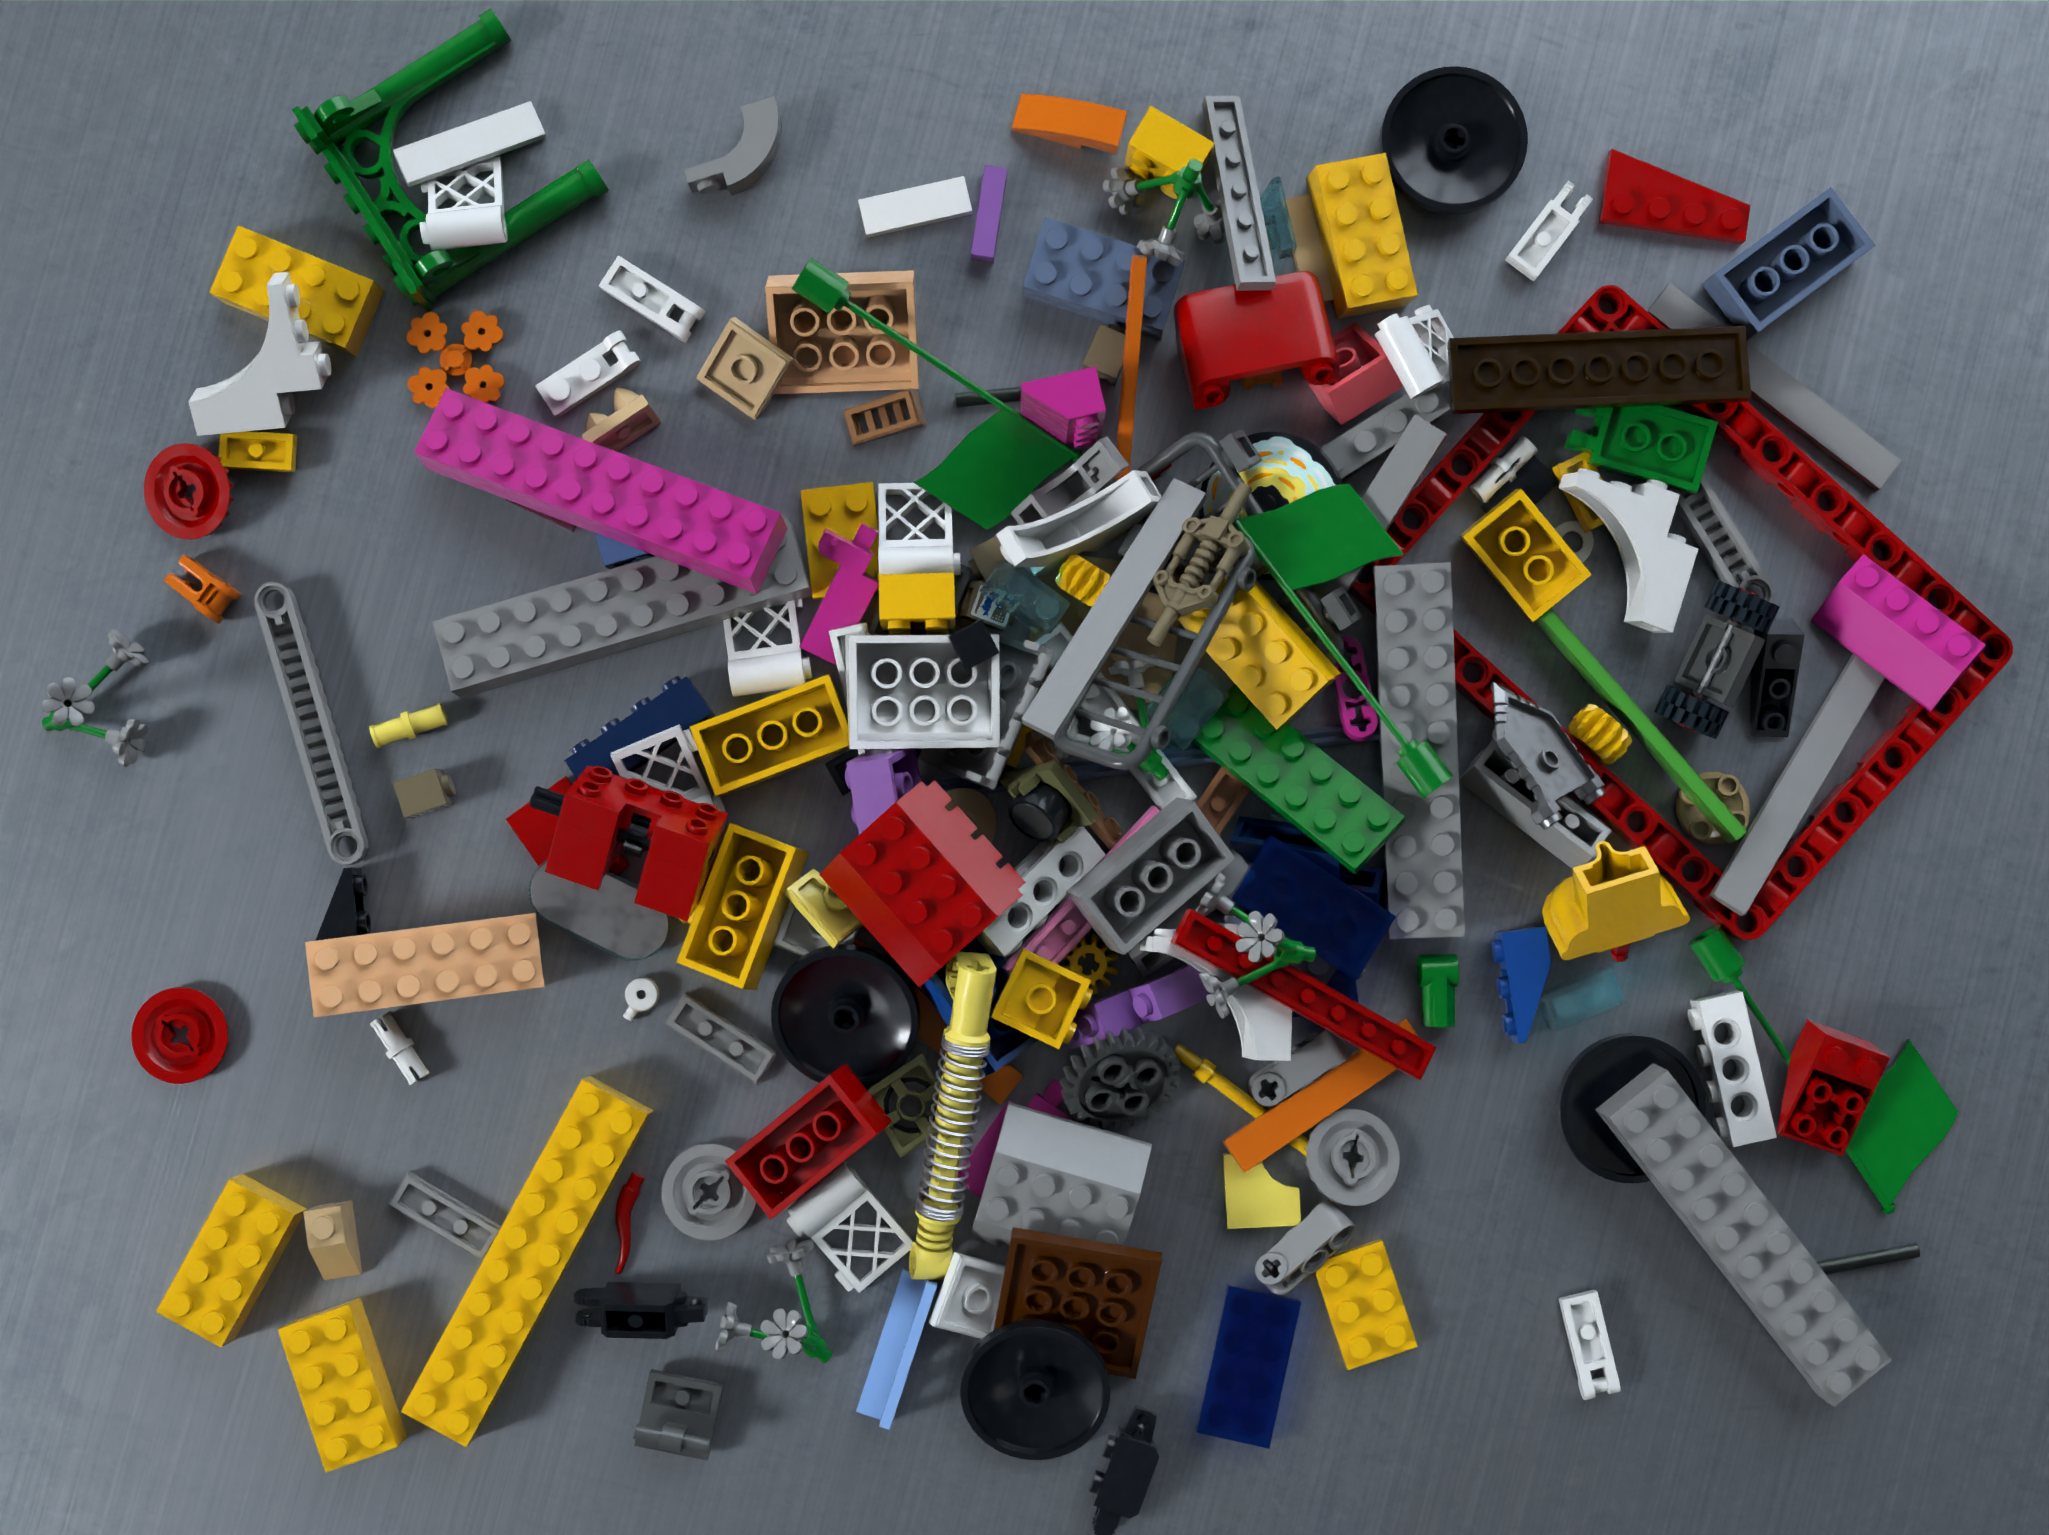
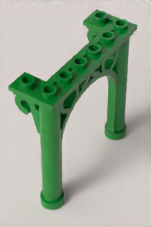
M491 8L479 15L480 20L362 95L350 101L345 95L332 97L323 102L316 109L315 113L308 106L303 109L296 106L292 109L299 122L294 124L297 132L306 144L309 143L317 155L321 152L324 154L329 162L324 165L325 170L336 185L342 182L348 191L343 196L355 215L361 212L368 222L363 226L365 232L375 245L381 242L387 254L382 258L391 272L397 275L393 280L405 297L409 298L414 306L420 303L428 312L434 309L432 304L437 301L436 296L593 196L599 198L609 191L588 159L504 213L507 242L455 248L449 253L445 249H438L425 256L416 254L410 243L411 236L416 230L420 229V222L426 221V214L410 201L398 180L393 161L395 132L402 116L412 104L512 41ZM386 116L381 136L369 130H364ZM363 141H370L380 147L378 162L370 168L359 166L354 157L356 146ZM342 143H344L343 152L339 148V145H341ZM358 176L365 179L379 177L381 191L375 200L372 199ZM393 193L400 203L392 201ZM399 214L408 221L401 229L400 241L386 221L385 215Z

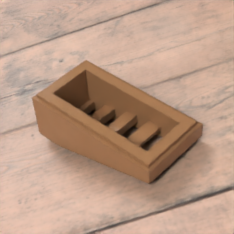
M911 388L843 410L854 446L927 425L919 393ZM903 402L907 403L911 417L909 420H906ZM888 406H893L897 420L896 424L892 425ZM877 409L883 426L880 429L877 428L873 411ZM863 413L869 432L863 434L858 416Z

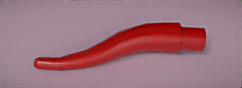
M635 1172L631 1173L627 1183L622 1186L616 1203L615 1223L620 1240V1259L615 1269V1273L618 1275L622 1273L630 1252L631 1212L641 1193L639 1190L645 1180L644 1176Z

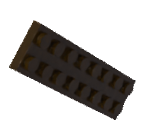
M1745 326L1449 338L1447 342L1452 414L1747 402L1751 399Z

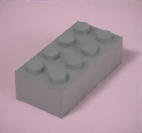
M1176 797L1068 889L1066 893L1108 949L1125 955L1236 858L1195 802Z

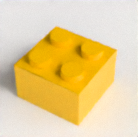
M1150 106L1128 142L1125 165L1136 174L1135 177L1145 181L1148 178L1154 179L1171 175L1187 166L1189 160L1197 159L1202 163V170L1200 172L1202 176L1209 164L1215 143ZM1173 183L1159 187L1163 193L1177 199L1178 195L1173 189Z
M954 573L878 574L879 619L882 631H889V634H911V630H926V634H948V629H955Z

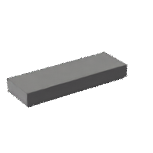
M684 993L665 1022V1025L755 1084L760 1082L778 1054L777 1051L688 993Z
M412 1172L406 1173L388 1206L480 1261H483L501 1228L499 1224Z

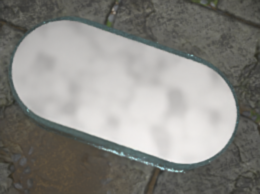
M548 860L542 862L533 873L529 884V900L535 913L549 925L626 961L647 959L656 954L667 941L671 926L670 916L634 903L639 884L609 870L602 880L600 889L595 890L546 873L545 869Z

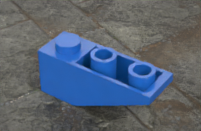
M1533 926L1495 932L1496 940L1491 941L1492 956L1495 963H1500L1502 976L1497 977V990L1500 999H1505L1507 1014L1502 1015L1505 1035L1511 1036L1512 1042L1525 1043L1527 1041L1549 973L1551 957L1546 926Z

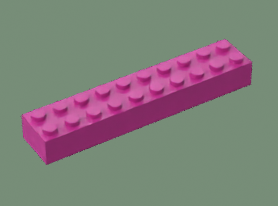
M447 388L414 450V453L425 468L755 594H758L787 531L780 512Z

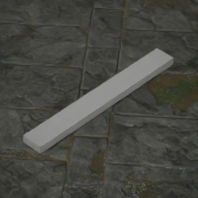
M1671 283L1665 287L1647 311L1666 329L1727 327ZM1747 342L1751 396L1875 491L1881 489L1902 460Z
M1414 414L1362 497V501L1386 532L1448 436L1447 433ZM1365 566L1330 582L1311 587L1319 599H1322L1341 586H1344L1348 593ZM1299 597L1300 601H1301V602L1303 603V605L1306 607V605L1304 604V602L1302 601V599ZM1294 605L1289 616L1302 630L1309 624ZM1313 631L1307 635L1316 644L1319 639L1317 634Z
M1173 478L1021 718L1024 725L1053 740L1057 739L1153 586L1154 574L1159 570H1163L1185 532L1182 529L1184 521L1190 517H1196L1207 499L1205 492Z
M1852 654L1709 895L1740 916L1745 915L1885 678L1856 655Z

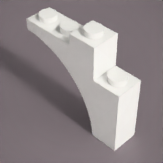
M289 272L274 273L267 284L269 322L265 341L257 356L232 377L217 384L197 388L188 401L197 436L285 428L292 414H295V399L292 392L322 389L327 377L331 375V361L327 353L323 354L321 342H308L307 323L304 319L300 320L298 307L300 306L299 288L297 284H292Z
M1582 468L1578 469V472L1563 474L1558 489L1573 495L1592 509L1604 522L1617 544L1627 581V606L1623 622L1653 633H1673L1698 552V548L1686 544V538L1668 533L1680 494L1667 490L1668 485L1658 480L1647 479L1646 483L1628 485L1619 481H1610L1608 483L1599 479V473Z
M1132 470L1100 492L1063 511L1034 522L1005 527L996 534L1002 544L1000 546L1001 553L1015 567H1024L1033 575H1050L1060 568L1070 555H1078L1082 551H1098L1133 524H1136L1150 514L1162 496L1146 471Z
M1225 915L1224 923L1215 922L1240 937H1245L1238 934V926L1243 921L1237 917ZM1155 928L1153 935H1147L1140 941V950L1167 954L1180 959L1201 973L1208 972L1211 977L1215 976L1221 983L1233 978L1170 943L1176 929ZM1246 984L1241 986L1239 992L1228 997L1227 1004L1231 1009L1239 1031L1242 1057L1252 1060L1291 1061L1292 1010Z

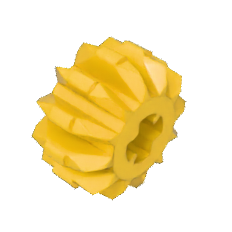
M1073 554L1060 566L1055 582L1059 588L1092 607L1111 578V575L1079 555Z
M1589 704L1579 710L1568 725L1569 733L1604 764H1613L1628 751L1627 748L1632 744V738L1628 731L1611 715L1595 704Z
M1097 933L1092 934L1089 945H1086V938L1084 936L1079 941L1080 946H1075L1071 950V954H1067L1063 959L1068 960V965H1061L1091 980L1089 988L1093 990L1092 994L1098 993L1095 983L1097 980L1106 988L1111 985L1109 980L1103 976L1105 972L1112 975H1117L1118 969L1107 966V962L1118 960V954L1112 953L1105 956L1104 952L1108 950V947L1104 942L1099 948L1096 947L1099 940ZM1085 953H1092V960L1097 962L1096 969L1094 971L1089 969V974L1082 973L1083 967L1077 964L1080 956L1086 958Z

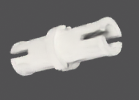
M1521 436L1500 458L1495 457L1491 461V467L1474 484L1469 486L1473 495L1482 503H1487L1508 480L1512 482L1516 479V472L1538 453L1535 445L1526 437Z
M391 1011L380 1016L381 1019H375L370 1023L388 1050L385 1054L389 1060L394 1059L407 1079L409 1086L430 1074V1071L427 1070L412 1047L415 1043L411 1038H406L393 1018Z

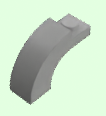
M775 95L740 106L744 119V129L739 143L731 152L718 159L683 169L692 193L698 191L700 194L711 193L718 190L720 184L726 183L732 196L752 186L766 173L778 152L782 134L781 115Z
M1105 436L1098 440L1062 474L1031 493L1011 514L1019 525L1056 514L1110 486L1129 464L1108 436Z

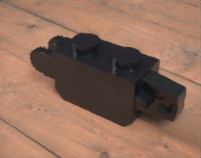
M607 1282L605 1288L587 1287L576 1290L574 1293V1302L576 1304L599 1306V1308L577 1311L575 1315L577 1325L601 1327V1334L607 1338L668 1339L675 1336L678 1327H685L688 1323L704 1322L708 1314L707 1298L687 1296L686 1292H681V1283Z
M1135 1405L1124 1427L1118 1426L1115 1436L1108 1435L1102 1451V1456L1106 1458L1102 1472L1098 1470L1094 1472L1089 1486V1492L1093 1493V1505L1097 1507L1094 1513L1095 1517H1093L1094 1521H1092V1524H1094L1093 1530H1095L1094 1534L1113 1535L1121 1516L1129 1519L1139 1514L1159 1460L1158 1450L1152 1439L1157 1414L1151 1410Z

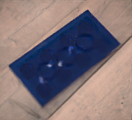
M1272 835L1266 838L1229 898L1250 913L1258 911L1263 918L1267 914H1273L1278 920L1275 929L1282 930L1284 935L1293 941H1300L1304 946L1314 947L1318 957L1354 980L1359 978L1396 918L1394 914Z
M1227 1283L1197 1420V1433L1267 1449L1270 1448L1301 1306L1299 1299L1277 1296L1272 1293Z

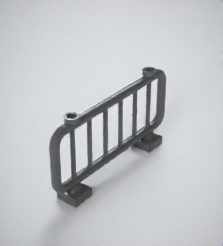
M1243 429L1228 434L1219 442L1207 433L1192 432L1183 436L1142 465L1138 471H1146L1151 478L1192 448L1202 447L1207 451L1215 465L1187 484L1196 487L1217 471H1220L1234 493L1239 483H1245L1239 473L1252 468L1261 462L1262 459ZM1251 493L1243 505V509L1248 516L1263 513V510ZM1229 500L1201 519L1210 518L1211 515L1219 516ZM1150 514L1145 516L1136 524L1144 526ZM1221 549L1218 555L1214 556L1215 560L1212 564L1220 560L1226 550ZM1178 565L1176 571L1181 577L1182 574H1185L1184 570L1186 567ZM1265 566L1256 570V579L1268 572ZM1311 586L1293 591L1297 597L1300 596L1313 618L1342 655L1344 652V640L1340 631L1363 617L1344 586L1334 590L1322 599L1318 598ZM1286 595L1278 600L1277 603L1280 607H1283L1291 600ZM1310 625L1302 629L1306 635L1314 631ZM1328 650L1325 656L1335 666L1338 662Z
M1132 525L1117 552L1121 560L1142 529V525ZM1247 537L1246 539L1251 546L1250 551L1245 556L1239 557L1233 570L1224 576L1228 579L1219 594L1218 602L1212 607H1207L1211 610L1199 632L1195 633L1174 626L1169 630L1168 633L1194 640L1181 665L1118 646H1114L1111 653L1176 671L1177 673L1164 697L1106 680L1096 675L1056 740H1053L1058 749L1067 754L1113 769L1128 770L1143 763L1153 747L1160 750L1167 747L1171 731L1165 725L1239 588L1250 591L1255 584L1256 571L1251 568L1255 558V549ZM1171 555L1168 562H1171L1172 558L1174 557L1173 555ZM1181 560L1179 565L1187 567V565H1190V560ZM1209 565L1208 573L1216 574L1218 571L1216 567ZM1153 585L1149 592L1158 594L1156 587ZM1135 615L1130 621L1149 628H1154L1157 623L1156 621ZM1092 684L1159 703L1146 729L1080 708ZM1075 715L1142 735L1132 752L1120 755L1070 739L1067 736V730Z

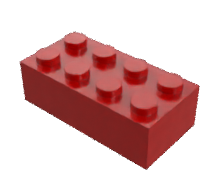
M845 1063L733 1153L725 1162L771 1220L885 1129L892 1121Z

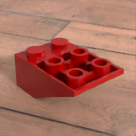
M1807 1019L1791 1053L1777 1133L1843 1157L1890 1057L1867 1040Z

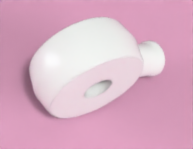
M637 977L628 983L625 989V1000L629 1007L623 1014V1017L633 1022L638 1012L649 1011L658 1003L660 992L657 984L652 979ZM640 990L645 991V998L639 997Z

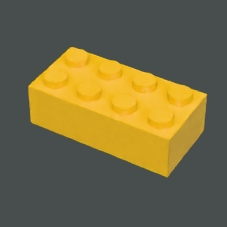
M1386 153L1316 165L1306 177V183L1312 200L1337 319L1407 306L1418 293Z
M238 225L209 293L227 305L269 321L267 284L274 273L289 272L292 284H297L299 288L300 306L298 307L300 320L304 319L307 323L309 338L357 357L385 290L372 279Z
M1223 577L1222 581L1220 582L1218 588L1216 589L1218 595L1220 594L1228 578ZM1257 580L1250 591L1239 588L1206 649L1210 657L1276 730L1289 723L1341 674ZM1204 608L1183 616L1181 615L1177 620L1186 630L1198 633L1211 609Z
M829 674L690 726L716 797L727 796L849 749L848 718L834 681Z
M729 823L676 963L741 989L757 990L775 938L790 903L784 892L799 880L809 852L748 828Z
M245 1174L230 1178L156 1312L221 1348L234 1341L303 1218V1211L307 1210V1208Z
M360 1297L290 1321L277 1329L325 1473L397 1448L408 1438Z

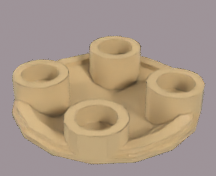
M1704 772L1699 774L1702 780L1746 828L1749 823L1750 803L1739 780L1733 775L1720 772ZM1680 790L1676 800V812L1683 830L1693 839L1706 844H1722L1727 842L1685 793Z

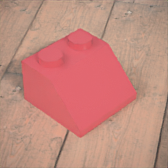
M1356 322L1332 336L1340 366V381L1324 385L1309 384L1323 408L1340 425L1356 418L1368 408L1386 399L1389 395L1403 387L1380 344ZM1298 367V369L1303 375L1302 367Z

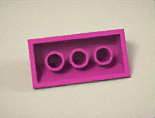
M1096 366L1021 383V415L1066 445L1074 444L1075 449L1093 446L1096 443L1095 439L1101 438L1106 415Z
M1864 554L1838 582L1811 619L1813 624L1930 712L1979 658L1986 644Z

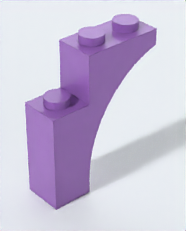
M1187 964L1131 988L1090 1002L1084 1010L1078 1008L1072 1021L1077 1024L1071 1041L1067 1045L1069 1050L1078 1048L1081 1045L1093 1044V1037L1095 1036L1101 1041L1106 1040L1107 1031H1111L1115 1037L1120 1034L1124 1027L1129 1031L1142 1024L1164 1019L1207 1000L1206 995L1210 994V992L1206 991L1199 977L1201 972Z

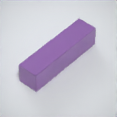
M989 165L984 167L971 249V260L994 263L1007 181V168Z

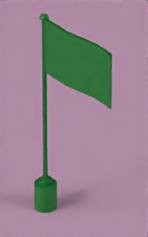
M812 257L809 259L793 284L792 290L828 314L833 308L840 312L843 306H845L1000 409L970 431L936 468L914 481V484L985 530H988L1011 515V512L1045 478L1070 460L1076 462L1083 455L1080 449L1076 451L849 301L848 298L851 292L846 290L849 282Z
M1339 484L1319 489L1275 510L1244 518L1237 515L1233 522L1234 527L1252 542L1256 556L1403 747L1397 752L1401 759L1396 764L1424 799L1453 777L1452 773L1426 740L1421 744L1416 739L1410 743L1406 740L1293 592L1330 582L1371 562L1389 557L1403 556L1404 554L1350 484Z
M1720 924L1714 925L1695 936L1689 942V946L1714 982L1722 980L1724 984L1732 981L1736 989L1743 992L1746 1004L1789 1066L1790 1054L1738 978L1742 975L1743 971L1741 968L1746 962ZM1910 1039L1906 1040L1903 1049L1892 1066L1881 1076L1845 1150L1883 1206L1881 1211L1884 1214L1894 1212L1895 1204L1893 1201L1909 1176L1944 1139L1958 1114L1957 1109Z

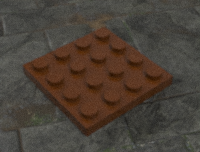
M1012 1227L994 1330L1012 1322L1031 1319L1063 1324L1085 1336L1096 1347L1106 1364L1109 1375L1136 1379L1162 1263V1252Z

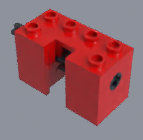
M589 765L575 780L565 795L536 786L529 803L532 808L559 817L545 869L546 873L599 890L602 880L614 862L618 863L620 861L623 848H625L624 853L639 858L642 857L643 852L648 851L634 903L684 921L689 920L699 904L716 860L729 815L719 811L712 804H699L684 799L677 792L661 791L648 786L646 782L640 779H627L613 774L608 768L601 766L592 767Z

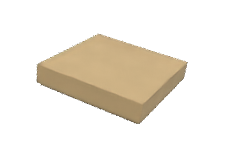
M733 317L729 319L696 379L753 420H757L763 413L794 358L742 321Z

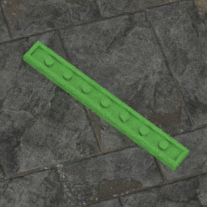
M1550 608L1535 620L1534 623L1728 844L1737 841L1746 834V828L1556 612Z

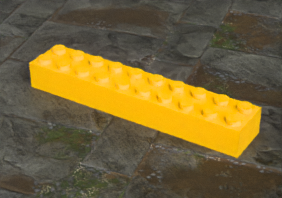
M590 1075L581 1079L400 1412L464 1447H467L477 1437L654 1110Z

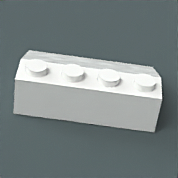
M951 634L845 635L849 749L999 747V653L965 670L948 639V636ZM990 634L999 651V635Z

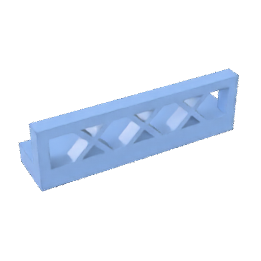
M904 1267L856 1410L858 1413L879 1419V1427L890 1430L938 1283L937 1280H913L910 1278L909 1269Z

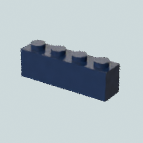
M676 676L661 686L660 689L663 693L653 700L645 697L630 708L632 714L624 720L620 721L619 718H615L601 727L602 735L590 742L588 739H584L569 750L571 756L564 761L576 779L588 765L608 768L613 774L620 776L611 758V752L680 724L684 731L692 725L711 719L716 714L689 677L686 676L681 680L679 676ZM674 737L662 742L657 754L659 755L678 742L677 738ZM654 746L645 750L652 752ZM633 754L622 760L626 769L634 772L646 764L649 758Z

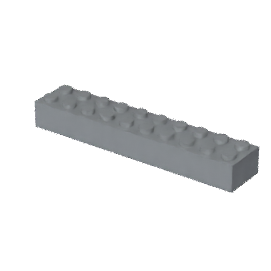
M789 517L784 519L787 527L786 534L758 594L654 556L434 620L432 622L450 690L457 696L464 698L718 624L726 619L732 620L733 617H742L750 612L756 613L764 610V608H773L792 600L812 596V590L794 527Z
M1451 562L1373 566L1379 704L1409 743L1414 739L1419 744L1426 740L1453 775L1450 780L1423 799L1397 766L1396 762L1401 759L1397 752L1403 747L1379 717L1382 798L1405 816V823L1384 844L1389 939L1465 937Z
M1652 1063L1595 1109L1818 1396L1835 1407L1892 1361L1668 1070Z

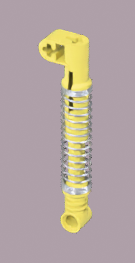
M960 951L946 964V986L953 999L950 1025L944 1028L942 1035V1048L940 1049L942 1058L938 1060L940 1069L936 1072L938 1081L934 1085L936 1092L933 1094L934 1103L931 1105L933 1114L929 1117L931 1125L927 1130L929 1136L926 1138V1145L928 1147L924 1149L926 1158L922 1161L924 1169L920 1175L922 1180L919 1182L920 1191L917 1193L915 1214L919 1218L916 1240L912 1242L909 1253V1275L913 1280L944 1281L953 1257L952 1242L955 1224L961 1220L963 1215L964 1203L962 1201L965 1199V1195L962 1191L967 1188V1184L963 1180L969 1177V1173L965 1169L971 1166V1162L967 1158L972 1155V1151L968 1147L974 1144V1140L970 1136L976 1133V1129L972 1125L978 1122V1118L974 1114L980 1110L976 1102L981 1100V1095L978 1091L983 1089V1084L979 1080L985 1077V1073L981 1069L987 1066V1062L983 1057L989 1054L990 1036L987 1032L997 968L988 953ZM934 1127L938 1132L932 1134L931 1128ZM964 1137L969 1139L971 1143L963 1145ZM932 1138L936 1143L930 1145L929 1140ZM962 1148L966 1149L969 1154L961 1156ZM930 1149L934 1154L928 1156V1150ZM960 1159L966 1161L967 1165L959 1167ZM928 1160L933 1165L926 1167V1161ZM959 1170L965 1173L964 1177L958 1178ZM924 1172H928L931 1176L924 1177ZM958 1181L963 1184V1188L956 1189ZM925 1182L929 1187L922 1188V1185ZM956 1192L962 1195L961 1199L955 1196Z

